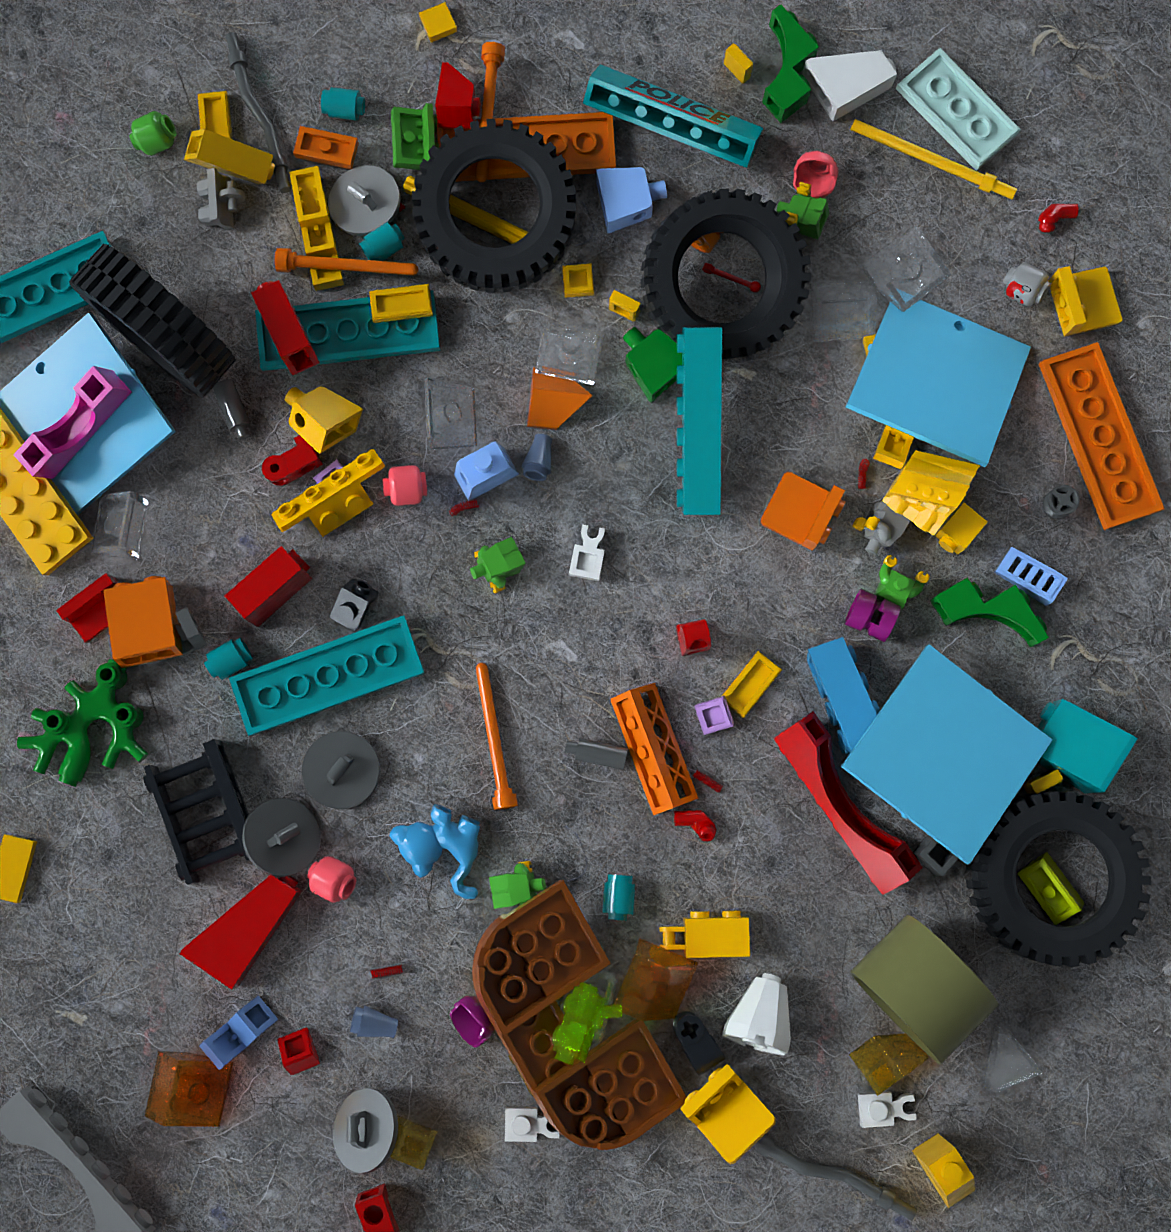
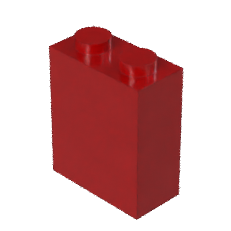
M268 281L259 285L257 290L251 292V295L281 359L292 376L319 364L320 362L280 281Z
M280 546L224 597L245 620L259 627L313 579L307 573L311 567L294 549L287 552Z

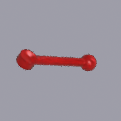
M704 263L702 270L705 273L715 274L746 286L753 293L761 290V284L758 281H747L719 270L709 263Z

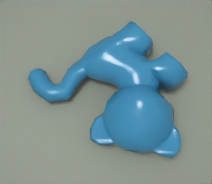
M434 804L431 810V819L435 823L433 826L416 822L409 826H396L390 831L389 837L398 845L403 858L412 865L415 875L420 878L428 875L432 870L433 863L441 856L442 849H447L460 863L450 880L453 892L464 899H475L478 896L477 889L465 886L463 880L470 873L472 864L478 856L479 843L477 837L480 830L479 821L461 815L458 823L452 822V810Z

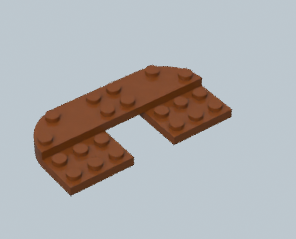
M559 880L513 911L499 916L485 930L477 945L473 959L472 976L474 989L481 1006L544 1116L553 1128L579 1146L597 1148L598 1150L616 1149L636 1140L685 1104L687 1097L643 1019L639 1017L585 1053L556 1000L611 963L564 880Z

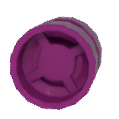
M861 588L853 600L844 625L857 631L867 629L869 636L885 642L897 621L901 606L886 599L880 602L877 600V595ZM876 609L880 611V614L874 624L870 620Z

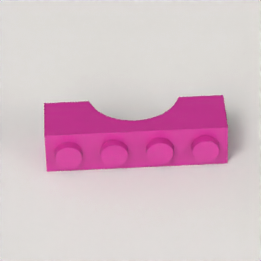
M92 366L73 387L76 397L69 411L50 427L32 433L13 454L33 477L54 479L132 393L113 370Z

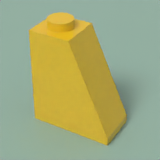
M206 129L191 132L184 157L185 161L209 169L216 168L218 172L255 184H265L266 180H270L275 164L272 163V154Z
M939 1133L912 1150L948 1208L975 1191L973 1174L957 1149Z

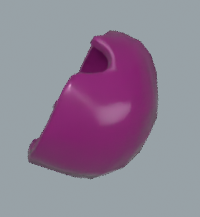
M465 996L454 1004L455 1007L450 1011V1017L454 1027L467 1044L477 1048L493 1035L495 1028L477 996Z

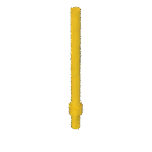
M857 119L854 120L850 129L979 185L978 189L987 193L993 191L1012 200L1017 191V188L996 180L997 176L988 172L982 174Z

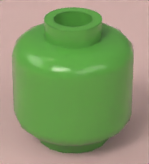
M151 111L132 122L130 140L137 150H142L145 154L154 156L172 147L177 133L172 120L166 114L162 115L160 112Z

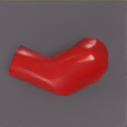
M1078 204L1049 205L1039 215V230L1047 233L1053 232L1055 230V223L1059 219H1076L1079 211Z
M701 810L674 811V826H691L704 842H710L715 838L717 831L715 823L705 812Z

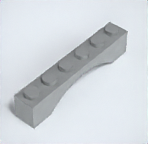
M31 1086L18 1091L0 1108V1131L10 1143L28 1145L45 1151L60 1160L75 1175L91 1203L96 1232H154L156 1230L152 1225L153 1220L144 1209H138L131 1201L130 1192L123 1185H117L109 1176L110 1171L103 1162L96 1161L88 1152L89 1147L87 1143L69 1131L65 1118L59 1113L53 1112L47 1106V1099L42 1092L35 1088L32 1089Z

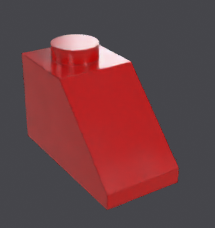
M442 62L435 103L438 127L457 128L462 125L463 128L471 129L470 122L475 121V116H480L481 100L475 97V88L472 82L450 63Z

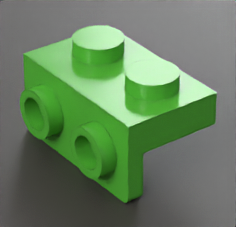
M426 103L422 110L393 107L391 111L394 168L420 170L419 166L422 160L428 161L430 159L428 153L430 148L434 145L439 149V144L435 142L434 133L437 129V115L433 114V104Z

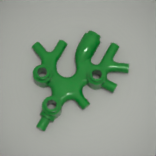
M109 659L107 663L98 667L95 675L98 685L90 692L83 690L74 680L70 681L64 689L76 702V708L71 714L61 710H51L48 712L39 708L33 710L31 719L41 722L45 733L39 736L18 737L17 739L18 749L39 750V757L33 771L45 775L57 745L60 742H66L68 744V751L58 771V774H60L58 781L76 787L78 781L82 782L91 758V746L87 730L89 725L98 719L108 722L113 731L112 741L101 765L114 769L119 754L122 751H128L139 763L148 756V753L136 742L133 735V729L139 727L143 722V711L133 704H119L115 699L116 690L122 688L127 682L126 670L128 667L121 668L114 660ZM112 671L111 679L107 680V674ZM125 711H128V718L124 720L123 714ZM56 718H58V719H59V723H58V725L55 727V726H54V721H55Z

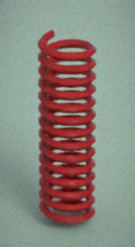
M697 770L692 775V777L694 776V778L702 781L709 788L711 787V789L713 788V790L720 793L723 785L721 786V784L713 781L706 774L704 775V773L702 774V772L700 773Z
M402 964L370 970L372 979L378 978V975L380 978V973L381 977H385L387 974L389 976V972L390 975L398 974V972L400 974V969L401 973H403Z

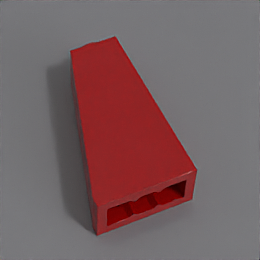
M269 875L187 944L179 954L231 990L239 987L302 893V890L296 887L298 881L292 876L277 877Z

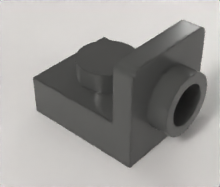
M186 607L176 612L180 623L176 624L175 627L180 635L183 655L178 657H183L206 646L207 643L188 608Z

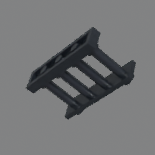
M217 739L202 743L205 752H202L201 757L161 773L158 766L148 765L144 767L146 773L143 776L144 784L148 792L154 794L178 863L175 864L177 874L181 881L185 880L187 885L200 882L197 874L198 871L237 855H240V857L245 856L246 861H250L245 853L242 841L243 827L249 813L222 741ZM204 768L212 769L216 779L213 781V785L171 802L165 784ZM217 796L219 799L223 798L227 808L223 811L224 814L183 831L181 830L175 813ZM226 826L234 827L238 838L234 840V844L192 860L186 842Z

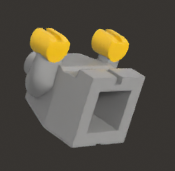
M884 502L875 503L872 508L874 511L872 517H869L867 520L863 517H858L852 525L859 531L865 530L864 537L870 540L865 550L873 555L877 554L880 547H890L904 533L910 522L908 518L896 513Z

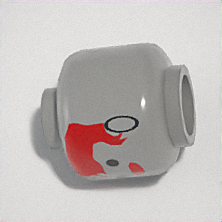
M1028 262L1020 264L1017 269L1011 267L1003 281L1007 285L1006 296L1025 307H1031L1035 303L1039 305L1051 287V283L1048 282V273Z

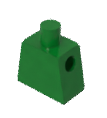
M635 326L623 337V340L632 349L626 355L625 363L647 399L652 403L677 382V365H682V353H677V343L660 329L654 330L649 336L645 337Z

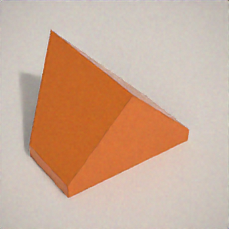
M533 367L527 427L557 430L593 395L563 371Z

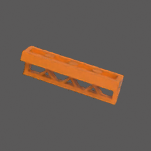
M652 683L631 689L611 698L612 706L653 815L699 799L656 684ZM641 694H648L652 704L650 709L645 706ZM654 723L661 728V738L655 734ZM665 752L671 755L673 760L672 767L666 763L664 758ZM677 781L682 784L686 797L681 799L675 787Z

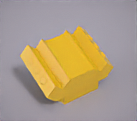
M915 450L882 501L893 511L905 516L917 527L934 536L966 496V492L970 488L969 484L976 475L980 465Z

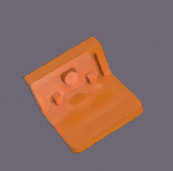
M786 472L782 476L760 522L762 526L813 551L818 543L825 544L832 530L831 527L827 526L831 517L838 518L846 501L841 499L845 490L834 485L830 491H827L792 472Z

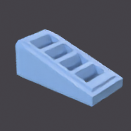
M1013 547L1009 549L994 572L1045 606L1055 600L1068 579L1056 570ZM1017 559L1020 563L1012 574L1008 569L1014 560ZM1027 566L1031 569L1023 580L1019 576ZM1036 573H1038L1041 577L1034 586L1031 584V581ZM1047 580H1049L1052 584L1047 592H1045L1042 588Z

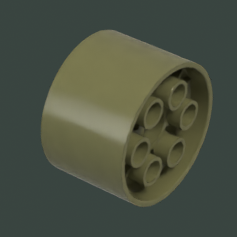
M908 914L850 971L856 982L886 1015L928 1056L940 1065L999 1006L994 995L978 976L932 931Z

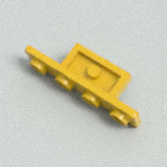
M371 449L357 456L354 461L343 468L335 470L329 477L315 486L307 488L301 495L290 502L282 504L271 515L281 532H285L309 517L319 533L324 537L373 505V502L360 483L382 470L385 465L376 451Z

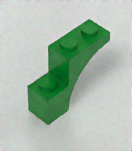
M780 4L772 10L769 27L776 35L780 44L782 68L773 82L765 88L762 103L782 123L808 102L811 92L810 84L799 73L803 71L806 60L816 57L819 46L813 34L806 32L800 26L795 14L787 11Z
M967 577L930 600L945 626L963 619L985 618L1007 625L1017 632L1029 647L1035 646L1049 638L1046 633L1047 627L1040 616H1035L1029 607L1030 600L1027 594L1022 589H1018L1016 585L984 603L981 599L983 595L980 588L975 582H970Z

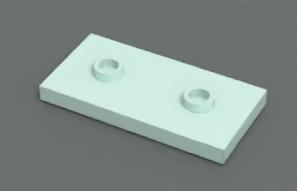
M941 48L936 50L897 84L896 90L976 171L1021 131Z

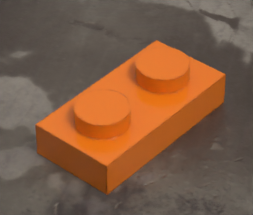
M300 126L293 154L298 159L352 169L359 142L356 137Z

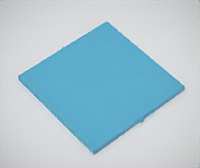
M895 289L873 343L868 345V355L845 408L986 467L1007 410L1012 407L1010 402L1031 346Z
M87 313L0 391V408L24 441L32 433L50 427L69 411L76 397L73 387L92 366L113 370L132 391L57 476L52 479L77 515L176 432L136 376V371L129 366L92 313Z
M928 644L841 767L900 812L904 819H909L968 865L972 862L1052 739L995 696L992 690L986 689Z

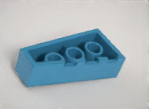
M841 637L808 649L807 662L820 697L828 698V702H825L829 721L833 726L838 725L839 727L837 736L841 753L850 754L880 712V708L875 700H870L867 693L869 684L863 672L859 673L856 668L857 657L851 645L847 646L844 638Z

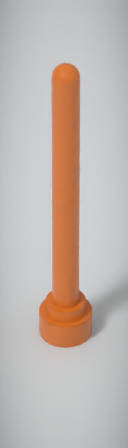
M486 42L482 45L481 59L486 66L480 127H486L487 119H493L497 70L505 58V46L497 42ZM489 159L477 162L476 179L479 182L487 180Z
M277 248L275 252V269L277 272L290 273L291 270H296L297 267L399 275H416L419 271L418 266L414 263L303 256L292 252L290 248Z
M478 663L476 674L496 784L495 797H492L493 809L502 810L517 807L516 793H513L512 788L508 786L488 666L485 663Z

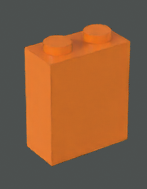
M150 576L142 582L133 584L122 582L115 584L113 588L104 589L112 657L121 668L183 655L181 638L175 627L178 624V618L176 615L174 591L166 577Z

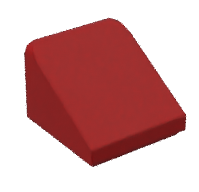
M307 1027L277 1039L283 1067L290 1075L320 1064L316 1048Z

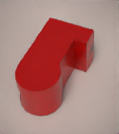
M300 435L293 438L297 446L280 456H269L262 463V473L272 484L276 486L286 485L323 465L316 450Z
M706 619L675 626L682 656L709 651L711 648V638Z
M385 1183L357 1195L355 1208L364 1232H400L388 1200L389 1194Z

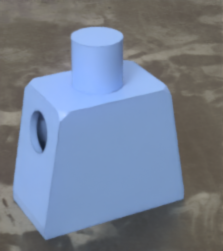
M642 167L596 169V184L607 234L651 218L653 210L652 201L667 198L665 181L648 183L645 169Z
M496 441L460 459L456 464L454 473L468 501L519 475L505 448Z

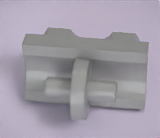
M216 168L207 169V178L197 181L199 196L209 200L208 206L198 209L199 221L207 226L218 225L225 230L234 229L233 212L237 211V204L245 201V192L236 189V182L231 181V178L219 174Z

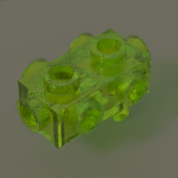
M580 982L579 987L575 986L573 992L567 995L563 1006L565 1015L562 1024L558 1025L554 1031L552 1043L554 1044L553 1051L556 1052L554 1059L573 1065L574 1060L585 1063L596 1029L600 1030L602 1028L604 1019L622 1017V1005H605L606 999L597 994L599 988Z

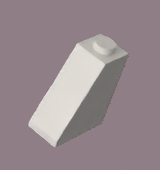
M882 50L810 58L805 62L802 75L808 80L811 90L831 120L835 121L891 89L897 73L893 61L890 58H886Z

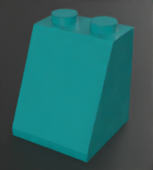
M1060 699L1053 703L1048 702L1040 713L1039 717L1042 718V721L1037 728L1050 737L1052 741L1037 763L1049 771L1058 769L1064 781L1084 794L1105 792L1138 738L1064 699Z

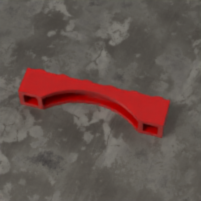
M814 711L773 738L782 754L786 756L797 772L798 777L814 796L816 803L830 819L834 829L841 835L853 856L860 862L869 875L871 882L882 895L910 881L923 868L905 841L888 834L872 823L849 798L835 769L831 735Z

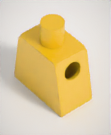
M319 386L307 394L297 387H293L285 396V402L292 406L288 421L289 425L318 453L324 452L357 430L363 409L325 387Z

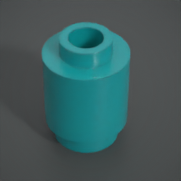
M331 87L330 90L324 89L322 91V114H328L329 118L358 121L359 116L364 115L366 100L365 97H361L359 90Z
M386 222L364 236V241L359 243V246L368 260L384 261L403 248L401 241L405 237L396 224L391 226Z
M240 637L235 641L230 639L206 654L208 660L204 664L213 678L219 676L223 680L247 666L248 661L253 659V656Z
M608 874L607 882H604L602 912L608 913V919L627 921V914L634 915L635 884H632L633 876Z

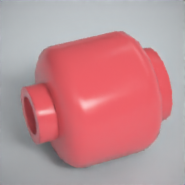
M416 465L391 467L388 471V478H382L384 497L390 496L391 502L395 506L419 504L422 501V497L427 496L425 472H420Z
M327 856L319 862H314L307 874L308 879H310V891L331 903L347 899L352 894L356 885L353 868L332 856Z

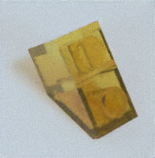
M905 1033L873 1036L849 1054L859 1073L877 1096L929 1059L928 1055Z
M397 1115L398 1135L390 1157L423 1170L438 1131Z

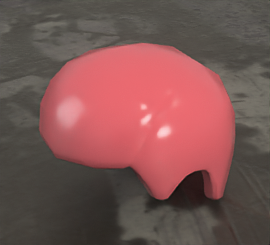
M821 151L805 152L797 160L793 169L794 188L797 190V187H800V182L811 184V197L825 198L835 188L838 178V167L834 158L828 153Z

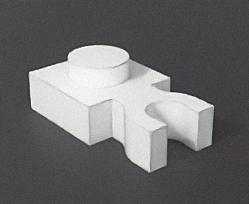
M582 524L581 537L583 546L574 545L569 576L599 581L605 550L597 549V547L604 539L605 528H599L598 536L590 538L587 535L588 525Z
M890 1091L858 1093L860 1126L862 1128L894 1126V1117H901L908 1121L916 1120V1113L913 1111H903V1104L905 1102L915 1101L914 1095L912 1093H904L892 1099Z
M506 1106L505 1142H537V1133H542L548 1138L559 1139V1132L548 1128V1120L544 1115H538V1107Z

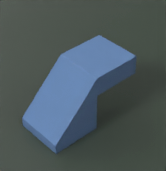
M258 995L236 1012L226 1024L204 1040L199 1047L218 1070H221L270 1028L278 1018Z

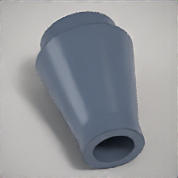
M546 434L535 435L534 441L521 465L524 469L523 475L528 479L544 481L547 475L551 473V444L553 439Z
M366 1005L363 1008L355 1007L350 1032L356 1033L357 1037L394 1038L398 1019L385 1015Z

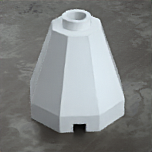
M763 973L762 978H754L725 1023L722 1037L742 1046L748 1044L753 1046V1049L780 1056L788 1054L791 1042L787 986L781 984L780 977Z

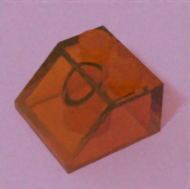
M639 938L616 992L612 1009L640 1021L675 1019L696 971L698 962Z
M158 1051L144 1116L162 1126L220 1127L233 1062L230 1061L221 1070H218L208 1056L188 1052Z

